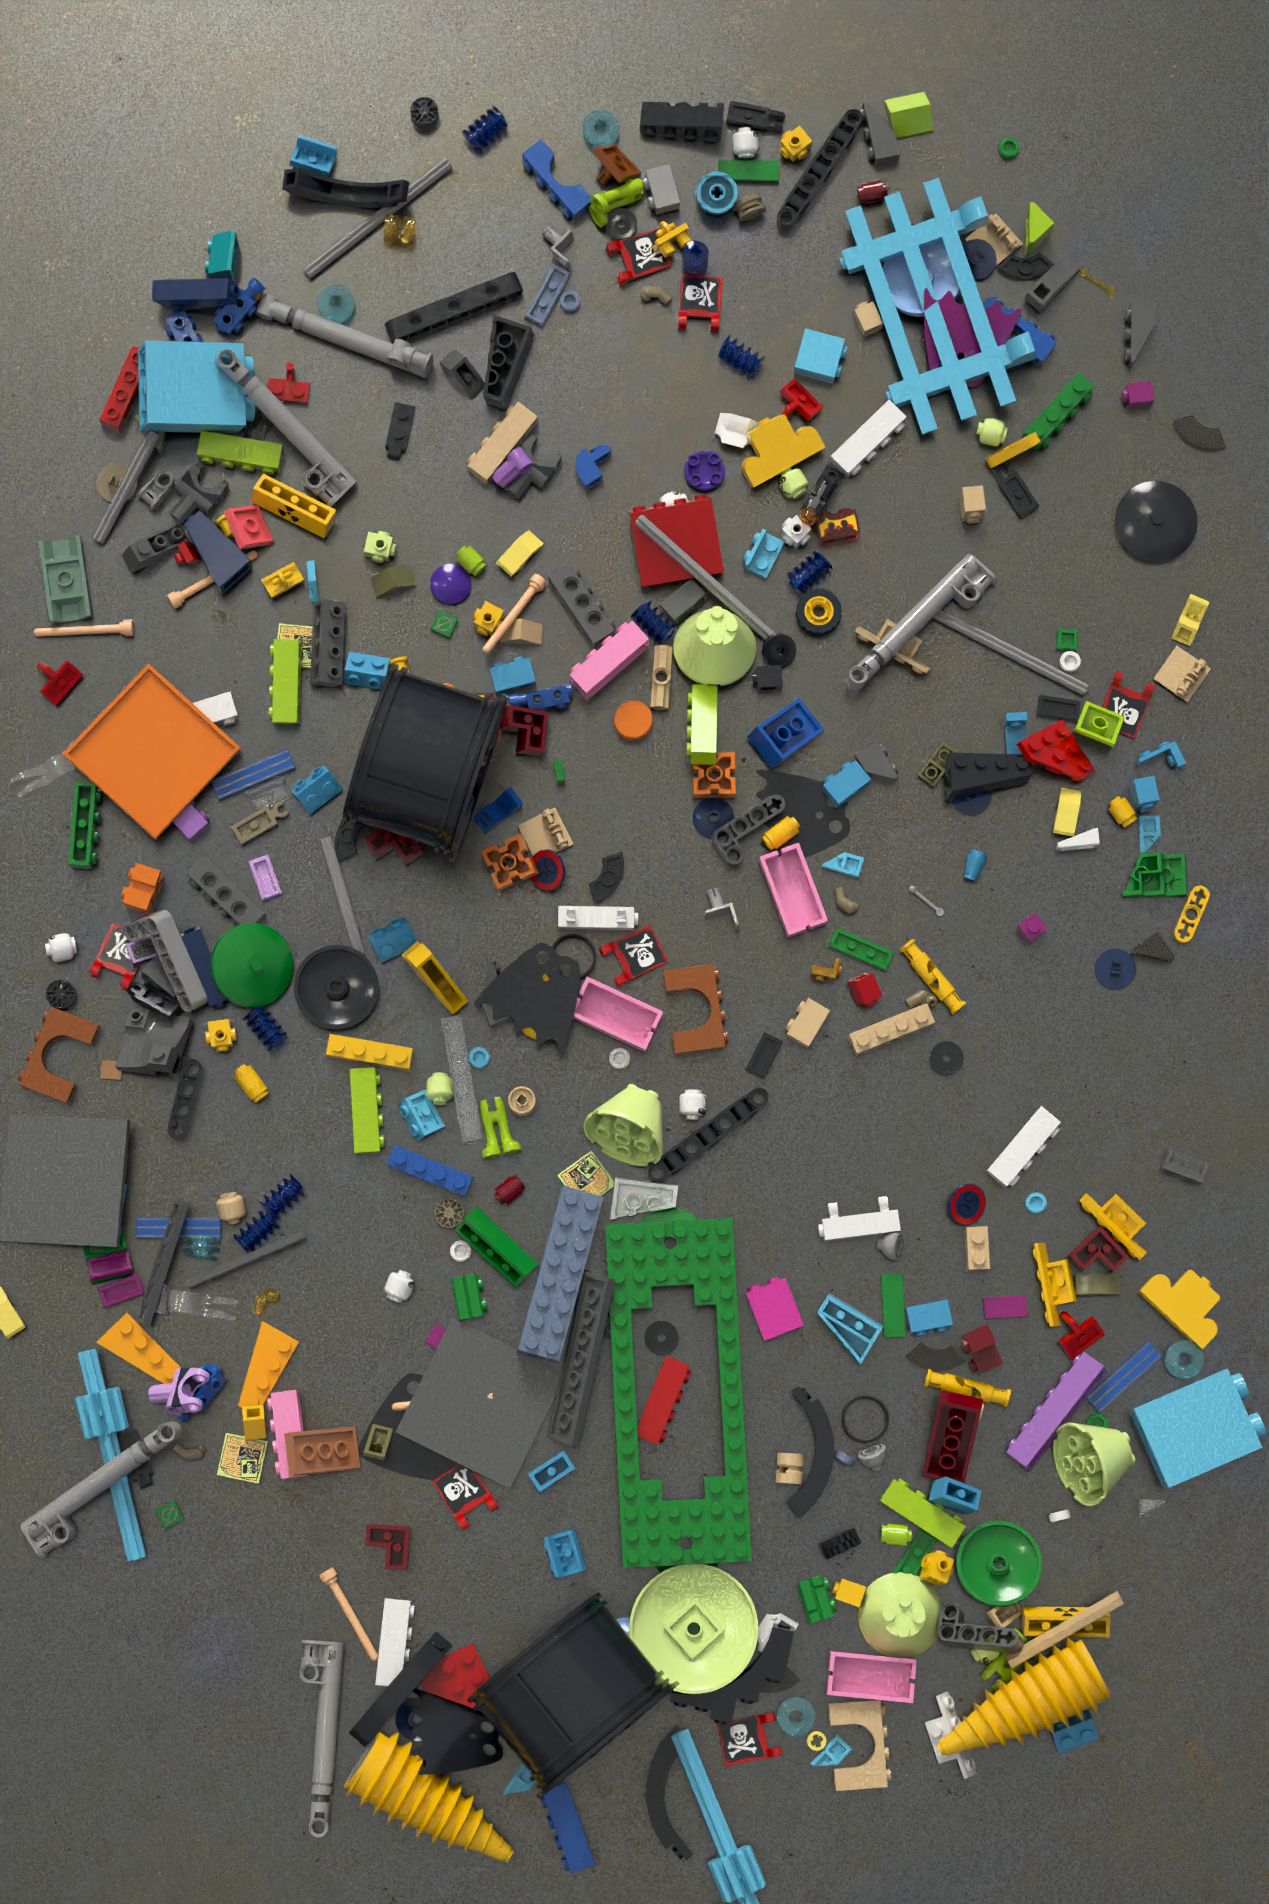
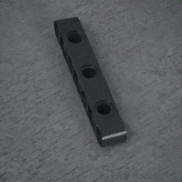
M850 109L844 114L787 196L777 214L776 224L780 230L789 231L794 227L851 145L862 125V114L859 110ZM856 118L858 122L851 124L848 122V119ZM832 150L836 155L829 157L825 152ZM810 183L813 185V188L807 190L803 185ZM788 216L791 221L784 223L780 218Z
M511 272L395 317L384 325L392 343H394L395 339L406 341L515 298L524 291L516 272ZM493 289L496 290L498 293L497 295L491 297L487 295V292L489 290ZM453 304L460 307L454 312L449 310V307ZM415 319L421 321V324L416 327L410 323Z
M763 1088L753 1089L674 1146L656 1164L653 1163L649 1167V1179L652 1182L661 1183L733 1132L767 1104L769 1099L767 1091ZM762 1093L765 1097L764 1102L756 1103L753 1100V1095ZM722 1118H728L731 1121V1126L729 1128H722L719 1121ZM688 1143H694L697 1146V1151L695 1153H688L685 1146ZM654 1168H661L664 1174L661 1178L656 1179L652 1176L651 1172Z

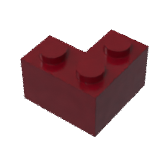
M513 705L506 706L500 729L518 732L516 753L530 756L544 753L549 712Z
M378 829L364 838L365 844L376 860L395 849L405 866L423 855L422 849L415 840L382 829Z
M1101 1226L1093 1231L1067 1256L1081 1272L1097 1258L1110 1273L1114 1272L1129 1258Z
M988 1323L961 1336L960 1345L964 1353L968 1352L971 1357L969 1364L973 1372L977 1371L978 1375L1003 1364Z
M367 1524L365 1546L387 1547L385 1569L408 1570L411 1527Z

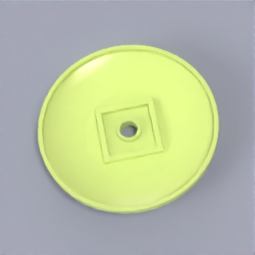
M705 1564L678 1565L656 1575L639 1593L632 1608L629 1633L630 1638L658 1672L661 1670L664 1672L662 1676L664 1680L669 1678V1683H674L676 1680L680 1683L673 1691L701 1694L724 1687L743 1672L756 1648L758 1619L749 1594L730 1574ZM692 1622L698 1623L700 1626V1632L697 1635H691L687 1630L688 1625Z

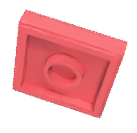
M258 505L231 508L224 512L239 550L270 545L274 542Z

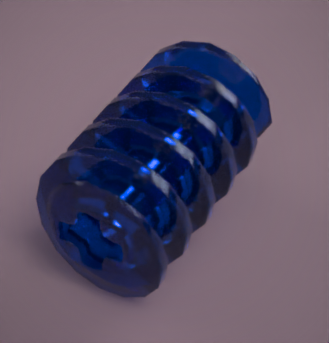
M493 105V110H486L487 115H480L481 121L476 119L474 125L470 124L468 126L469 131H462L463 136L473 148L478 146L482 149V140L489 143L488 135L495 138L494 130L501 133L500 125L508 127L504 116Z
M696 240L690 241L683 249V268L692 275H702L708 268L709 250L704 243Z
M729 335L722 344L718 357L723 359L726 356L725 362L729 364L733 361L732 367L734 368L740 365V372L747 369L746 376L750 377L759 369L765 356L758 359V351L751 355V347L743 350L745 343L737 346L738 339L735 338L730 342L731 335Z
M817 551L812 552L813 558L810 556L806 557V563L801 561L799 564L800 568L794 567V573H787L790 585L799 595H802L800 588L808 590L807 583L815 585L813 578L821 580L820 572L827 575L826 567L833 570L830 562Z
M651 601L643 603L634 611L630 618L636 617L635 623H642V630L648 628L647 635L654 634L653 641L660 640L658 645L665 644L674 634L675 624L668 627L667 624L670 619L667 618L662 621L664 613L655 614L658 607L650 609Z
M264 1005L252 1010L242 1020L249 1019L247 1026H254L252 1029L253 1033L260 1032L257 1039H265L262 1045H270L268 1052H271L284 1042L287 1032L279 1033L282 1026L274 1027L277 1019H268L272 1013L264 1014L263 1011L266 1008Z
M288 1173L290 1181L283 1178L284 1186L277 1183L278 1191L276 1192L271 1189L270 1194L272 1197L264 1195L265 1203L260 1202L269 1214L276 1219L280 1218L277 1211L286 1212L284 1205L292 1207L291 1199L296 1202L298 1201L297 1193L301 1196L305 1195L303 1186L291 1173Z
M258 1211L260 1219L252 1217L253 1225L246 1222L247 1231L242 1228L239 1229L241 1236L233 1234V1238L246 1252L247 1250L255 1251L253 1244L261 1246L260 1238L267 1241L266 1232L273 1235V1226L278 1229L281 1228L267 1211L266 1213Z

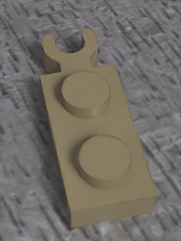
M282 801L277 802L272 810L265 806L231 826L241 845L277 826L278 823L275 819L285 818L289 815L288 811L284 813L278 812V808L283 806Z

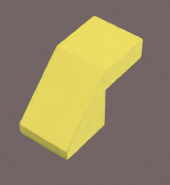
M528 530L509 547L496 563L512 577L523 568L529 557L541 549L544 543Z
M1190 594L1171 639L1191 646L1209 601Z
M1061 787L1053 833L1074 837L1081 791Z
M0 1287V1328L8 1339L26 1327L18 1312L10 1303L5 1291Z

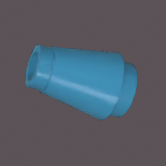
M971 849L970 854L968 853L965 878L977 880L987 862L986 853Z

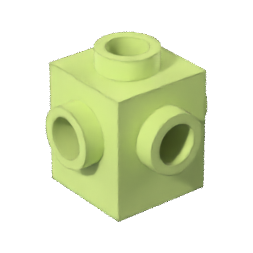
M378 531V534L368 532L364 555L371 557L372 561L378 563L389 562L390 556H394L396 544H393V537H390L389 533Z

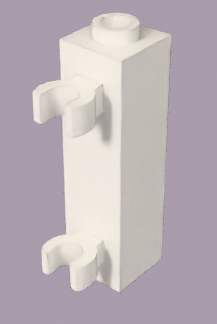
M558 906V930L634 931V925H638V913H634V907Z
M884 1196L878 1198L880 1212L839 1217L837 1203H829L828 1211L830 1218L822 1219V1224L818 1225L819 1237H823L824 1242L889 1234L896 1231L900 1232L898 1210L889 1211L888 1198Z

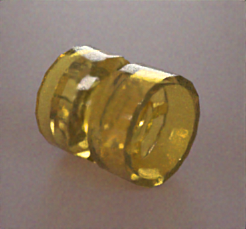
M386 214L384 241L396 242L399 239L401 243L413 244L415 217L404 216L402 219H399L398 215Z

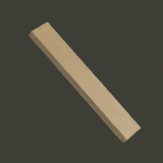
M1116 1591L1024 1644L1019 1652L1008 1653L1006 1658L1011 1668L1018 1666L1122 1606L1124 1602L1120 1594Z

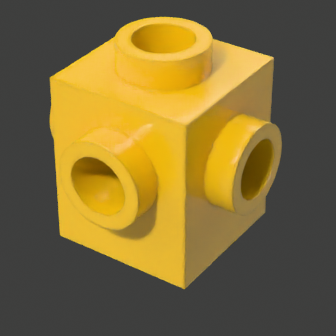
M800 125L792 132L789 130L781 136L780 152L786 159L789 158L792 162L797 158L799 160L804 158L808 154L807 150L812 147L811 138Z
M485 601L482 609L478 608L473 616V620H475L474 627L477 628L476 631L484 636L488 634L492 636L503 622L504 610Z
M230 1020L208 1022L209 1032H205L207 1044H211V1048L216 1049V1052L228 1051L229 1047H233V1041H236L235 1028H231ZM220 1034H224L223 1038H218Z
M938 1550L926 1554L921 1562L922 1570L919 1578L936 1586L947 1584L948 1579L953 1573L952 1565L954 1559L947 1557V1553Z

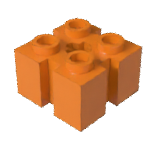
M735 752L718 753L716 765L693 764V774H698V778H693V799L710 798V793H718V798H735V777H730V773H735ZM712 772H717L716 775H719L720 777H717L716 779H711L712 777L709 776L712 774Z
M520 834L504 840L506 845L500 848L499 845L495 844L481 851L487 866L490 868L494 867L495 872L491 876L496 888L500 891L515 885L514 879L518 877L521 880H526L539 874L533 859L530 857L526 858L525 856L529 849L523 836ZM508 858L514 860L512 867L506 866Z
M136 863L135 868L131 867L128 875L130 885L129 887H124L121 899H123V904L127 909L145 915L151 914L164 876L160 870Z

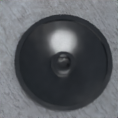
M1162 481L1144 482L1130 489L1119 502L1114 517L1115 533L1122 547L1134 558L1148 563H1165L1182 555L1191 545L1198 523L1195 507L1187 494L1177 486Z
M330 945L314 951L301 963L295 976L294 994L300 1010L311 1022L323 1028L338 1030L360 1023L372 1011L378 997V978L372 964L362 953L347 946Z

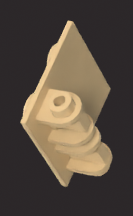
M991 214L988 217L989 225L976 229L965 240L981 239L991 244L996 252L997 266L1023 243L997 214Z
M1176 646L1154 677V680L1188 703L1211 668L1206 666L1207 662L1203 659L1197 660Z
M555 807L552 809L548 808L542 811V814L518 825L533 856L540 850L549 849L557 853L573 845Z

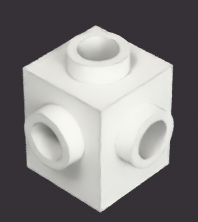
M797 515L793 519L789 517L782 524V539L789 546H793L796 549L800 545L804 546L811 538V524L804 517L799 518ZM796 526L800 531L795 532L793 528Z

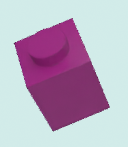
M1152 380L1127 383L1125 390H1122V398L1124 403L1127 402L1128 409L1153 405Z
M1032 913L1016 928L1029 945L1048 929L1035 913Z

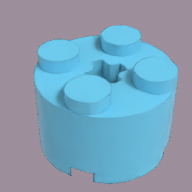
M719 171L711 172L704 176L699 182L696 191L699 206L702 210L712 215H721L730 211L736 203L738 188L735 181L726 173ZM715 188H718L719 192L723 193L719 198H715V195L711 194V192L715 191Z

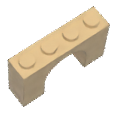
M880 1700L828 1703L829 1723L831 1726L859 1724L869 1730L874 1740L873 1754L866 1763L856 1767L833 1768L835 1791L888 1787L887 1782H891L890 1769H886L885 1760H889L888 1747H884V1739L887 1738V1727L882 1725V1717H886L885 1704H881Z

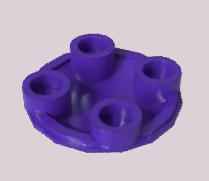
M700 451L688 457L685 463L684 474L691 486L698 490L707 491L721 484L725 475V467L719 454Z
M445 564L438 567L433 573L430 580L431 591L444 604H456L463 601L471 591V578L462 566Z

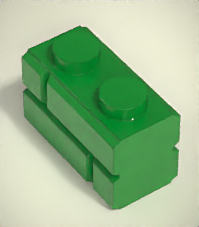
M476 1274L451 1278L459 1321L484 1317L487 1305L486 1300L481 1299L480 1291L484 1290L482 1278H477Z
M819 1575L797 1582L809 1624L834 1617V1612L837 1611L834 1599H829L827 1591L831 1589L827 1578L823 1579V1576Z

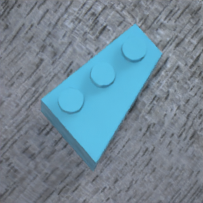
M828 1293L817 1312L861 1364L881 1332L883 1325Z

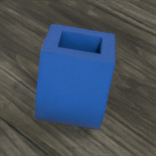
M607 443L603 446L600 444L590 451L591 454L583 448L577 455L575 462L576 476L585 491L603 480V474L597 467V464L611 456V449Z

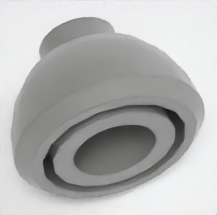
M899 1231L891 1232L884 1238H879L877 1248L882 1250L887 1258L897 1261L903 1253L904 1237Z
M871 1444L859 1452L858 1458L860 1462L866 1467L872 1468V1471H879L884 1468L883 1463L887 1457V1449L884 1444Z

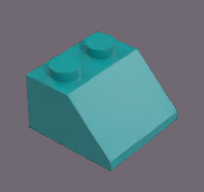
M231 230L213 234L212 241H208L207 252L210 253V260H206L205 273H208L209 279L228 278L234 281L239 247L236 231Z

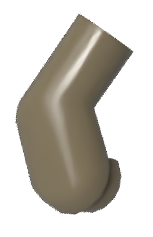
M647 286L641 293V298L645 301H649L651 297L658 298L663 304L668 305L672 300V297L658 286Z
M834 888L837 907L847 914L856 913L859 906L856 902L846 898L845 888Z
M920 990L905 999L909 1008L919 1003H927L929 1007H934L937 1004L936 996L924 990Z
M177 1443L172 1452L185 1461L191 1462L200 1460L205 1453V1448L198 1444L194 1448L186 1449Z

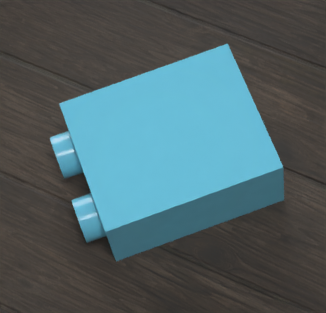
M145 340L138 348L140 431L201 433L202 430L213 433H239L246 426V422H253L255 404L248 397H245V394L240 390L243 386L239 382L235 383L215 363L216 355L226 349L232 350L249 370L250 376L253 377V357L244 356V343ZM227 354L221 356L222 363L229 365L231 362L230 357Z
M1225 1369L1129 1410L1163 1489L1175 1486L1263 1448L1259 1439L1267 1436V1432L1259 1414L1255 1412L1248 1415L1242 1399L1249 1397L1250 1394L1240 1373L1231 1376L1229 1370Z

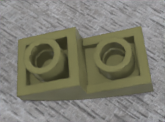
M942 741L917 775L935 787L945 774L944 762L949 753L959 752L945 741Z
M1080 1273L1074 1275L1075 1295L1077 1296L1121 1295L1120 1274Z

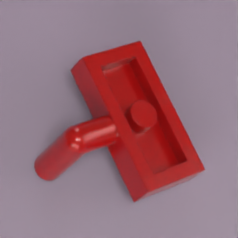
M287 362L286 380L269 378L267 388L281 402L307 405L310 383L294 381V364Z
M795 378L779 392L790 403L780 414L785 415L787 419L794 410H797L809 421L823 409V406Z
M67 660L64 661L56 672L43 663H38L36 666L38 671L43 672L50 678L39 692L55 706L83 675Z
M1066 1311L1060 1313V1318L1072 1329L1069 1334L1059 1340L1060 1345L1071 1360L1105 1335L1093 1316L1079 1326L1076 1320Z

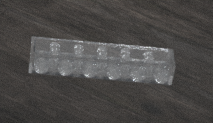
M456 1015L440 1018L462 1145L482 1142L483 1137L462 1016Z

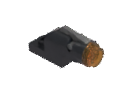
M826 465L799 511V519L803 523L813 525L819 520L845 476L844 473Z

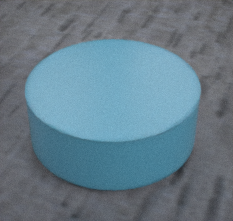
M476 1047L471 1050L469 1062L474 1068L482 1069L488 1065L490 1055L485 1048Z
M1035 1192L1026 1198L1025 1205L1030 1213L1040 1214L1045 1210L1047 1201L1044 1195Z

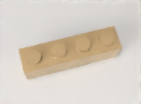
M520 402L508 408L505 413V419L502 422L498 421L492 429L494 431L490 437H485L480 444L481 449L477 454L474 452L467 460V463H469L467 465L468 471L487 485L493 479L492 474L507 461L509 453L521 444L538 422V416Z
M926 1003L848 1035V1039L855 1056H858L931 1027L935 1021Z

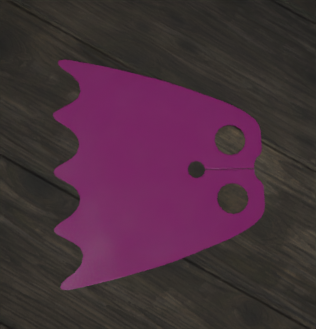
M925 288L924 311L938 301L956 355L962 352L964 358L981 353L965 303L958 304L951 291H948L940 300H935L931 297L928 289ZM995 301L993 305L985 309L998 347L1008 341L1021 313V308H1018L1010 315H1005L1002 312L1000 302ZM924 314L928 362L930 370L939 368L941 360ZM985 377L966 383L967 387H976Z

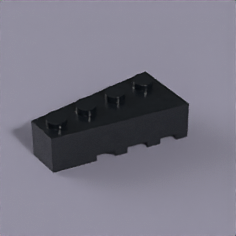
M493 315L483 397L486 404L506 410L535 335L532 327Z

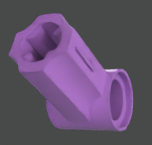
M518 447L509 453L507 461L492 474L493 479L502 488H506L516 477L528 472L534 463L523 448Z

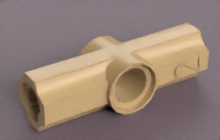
M667 645L654 647L650 708L655 710H665L669 707L673 647ZM657 674H665L667 676L666 681L659 682L656 679Z

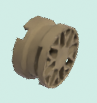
M759 193L757 196L751 194L743 197L734 204L735 210L739 212L738 217L740 221L752 220L766 211L765 205L761 203L762 197Z
M452 1198L444 1199L436 1206L435 1218L443 1228L454 1229L464 1219V1209L457 1200Z

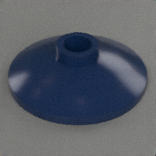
M715 797L702 800L693 812L695 829L699 834L711 839L712 833L716 829L734 819L731 806L726 801ZM712 813L718 816L716 820L710 819ZM719 832L717 838H721L726 834L724 832Z
M411 1698L403 1702L398 1708L395 1717L399 1733L411 1741L423 1740L412 1732L413 1728L421 1725L422 1720L420 1723H415L413 1717L416 1714L410 1710L411 1707L421 1703L420 1698Z

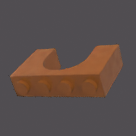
M713 964L664 970L663 977L666 994L684 991L698 992L707 999L711 1009L710 1017L702 1027L672 1033L675 1056L725 1049V1043H729L727 1030L723 1031L722 1023L726 1022L724 1010H720L719 1002H723L721 989L717 990L716 981H720L718 969H714Z
M51 1007L50 1011L46 1010L43 1016V1028L36 1033L34 1039L36 1045L34 1050L30 1049L26 1061H28L27 1067L21 1070L18 1080L20 1081L19 1085L23 1088L69 1105L76 1085L48 1072L44 1063L45 1051L53 1041L60 1038H71L93 1047L100 1026Z

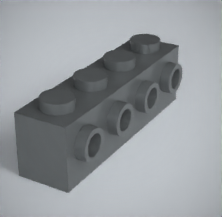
M322 599L313 603L311 685L335 687L342 684L344 678L342 668L345 657L343 642L346 636L344 630V620L346 618L344 602Z

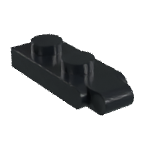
M395 402L385 449H389L387 457L400 460L401 452H406L415 406Z
M135 982L127 990L134 1002L168 1021L182 1009L177 999L148 983L142 985L139 982Z
M136 1429L118 1436L121 1453L137 1441H140ZM148 1460L129 1473L133 1483L138 1482L140 1489L153 1484L150 1476L154 1474Z

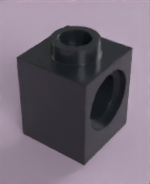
M781 665L756 667V673H752L753 685H757V691L782 690Z

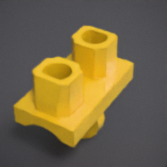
M665 221L660 222V230L655 232L658 239L655 240V245L652 248L655 252L660 251L667 258L675 252V248L671 244L674 241L678 243L680 248L688 246L691 242L687 233L688 225L684 223L675 228L673 222L669 225Z
M292 562L261 580L271 598H274L303 582L304 578L296 564Z

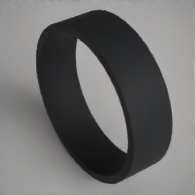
M580 934L563 935L554 942L552 946L554 949L564 939L579 938L585 941L593 951V963L586 973L580 975L581 980L588 976L595 966L596 952L594 946L586 937Z
M859 1396L851 1400L844 1408L842 1425L846 1434L853 1440L861 1443H870L882 1437L889 1425V1414L887 1408L879 1399L872 1396ZM858 1399H872L879 1403L885 1412L886 1424L884 1430L874 1439H858L846 1427V1410L851 1403Z

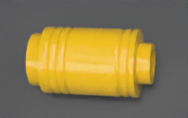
M786 816L764 832V836L761 838L771 851L773 849L777 850L799 833L798 828L800 825L794 817L789 818Z
M243 1064L235 1070V1080L251 1101L253 1100L257 1103L269 1094L268 1088L251 1065L246 1066Z

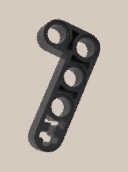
M184 1056L176 1059L178 1066L176 1069H173L172 1073L167 1072L168 1074L180 1077L167 1127L169 1136L176 1141L184 1140L188 1135L203 1076V1066L196 1059ZM192 1064H196L199 1067L198 1072L194 1075L188 1073V1067ZM188 1084L192 1085L194 1088L193 1092L190 1095L183 1094V1087ZM181 1105L188 1106L187 1114L179 1115L177 1112L178 1108ZM175 1118L186 1121L185 1123L181 1121L180 1128L183 1132L178 1133L177 1136L173 1128L177 1129L179 1122Z

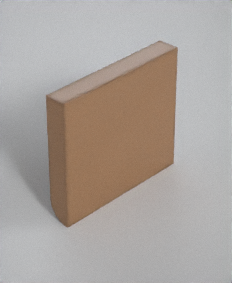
M102 1060L101 1079H122V1071H118L115 1067L117 1061Z

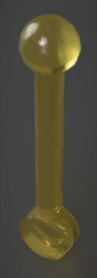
M1082 267L1078 271L1080 276H1086L1108 290L1109 294L1112 295L1116 292L1114 287H1109L1087 273L1085 268Z

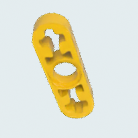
M1036 432L1031 433L995 452L985 460L989 467L993 468L1035 446L1041 440Z
M1204 886L1194 887L1189 894L1173 932L1174 939L1178 943L1185 944L1194 935L1210 896L1208 889ZM1202 891V896H1204L1205 899L1201 898L1197 906L1190 905V901L1193 904L1196 901L1197 896L1194 895V893ZM1188 909H1193L1197 912L1195 920L1187 919L1186 911ZM1182 920L1186 924L1194 925L1193 928L1191 926L1187 928L1186 933L1189 937L1185 936L1183 939L1180 938L1181 934L1178 933V930L1182 931L1185 924L1181 923Z

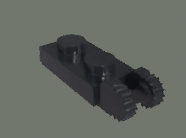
M730 101L726 123L782 132L783 126L778 123L768 122V118L783 120L786 114L770 110L767 107Z
M1006 460L1002 464L1010 476L1004 478L996 466L992 468V472L1022 518L1037 509L1039 504L1018 472H1015L1008 460Z

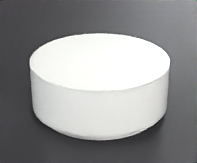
M1073 651L1065 652L1059 661L1061 669L1067 673L1075 672L1081 664L1079 655Z
M624 1048L614 1049L609 1056L611 1066L615 1069L626 1068L630 1063L629 1052Z
M460 1240L452 1244L450 1254L455 1261L464 1262L471 1256V1247L467 1242Z
M1068 1509L1048 1515L1050 1523L1071 1518Z

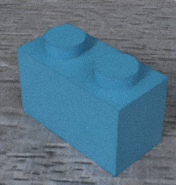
M521 656L514 658L511 663L498 662L493 664L492 668H489L496 696L536 685L530 658Z
M856 760L852 763L846 762L840 767V772L837 775L831 774L823 781L822 791L836 808H839L870 784L871 778Z
M1154 775L1135 779L1129 786L1135 811L1140 810L1141 813L1152 811L1153 807L1160 800Z
M948 1300L905 1308L910 1334L915 1333L916 1337L927 1335V1330L936 1329V1333L948 1331V1326L953 1325Z
M562 1451L528 1475L538 1491L542 1492L574 1471L575 1467L566 1453Z
M943 1477L933 1481L929 1501L959 1513L968 1514L978 1511L982 1490L951 1478Z

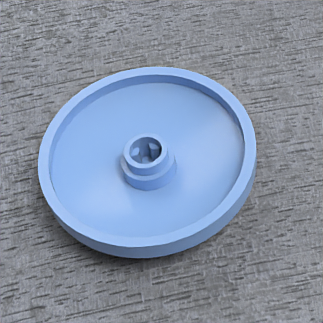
M944 242L920 249L937 300L943 298L948 291L952 292L956 300L960 294V288ZM905 256L886 261L882 269L896 309L910 316L924 317V311Z

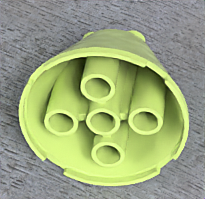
M714 606L711 609L691 615L679 626L674 637L673 653L678 667L693 681L703 685L720 684V686L739 680L749 671L755 660L756 641L751 628L741 618L719 606Z
M629 1084L626 1089L586 1117L583 1128L587 1138L592 1144L595 1141L602 1147L601 1151L604 1154L620 1162L634 1166H647L651 1162L656 1164L663 1154L662 1107L658 1100V1094L654 1091H646L633 1084Z
M1066 1423L1056 1430L1058 1434L1057 1439L1053 1440V1457L1058 1475L1065 1488L1070 1487L1075 1494L1073 1498L1083 1505L1094 1506L1102 1502L1131 1465L1135 1464V1457L1129 1444L1130 1438L1126 1432L1121 1433L1116 1429L1078 1423Z
M898 1572L897 1574L890 1573L876 1579L865 1590L858 1609L859 1627L867 1643L877 1652L888 1657L911 1658L925 1652L938 1638V1624L942 1603L935 1589L927 1581L920 1579L919 1576Z

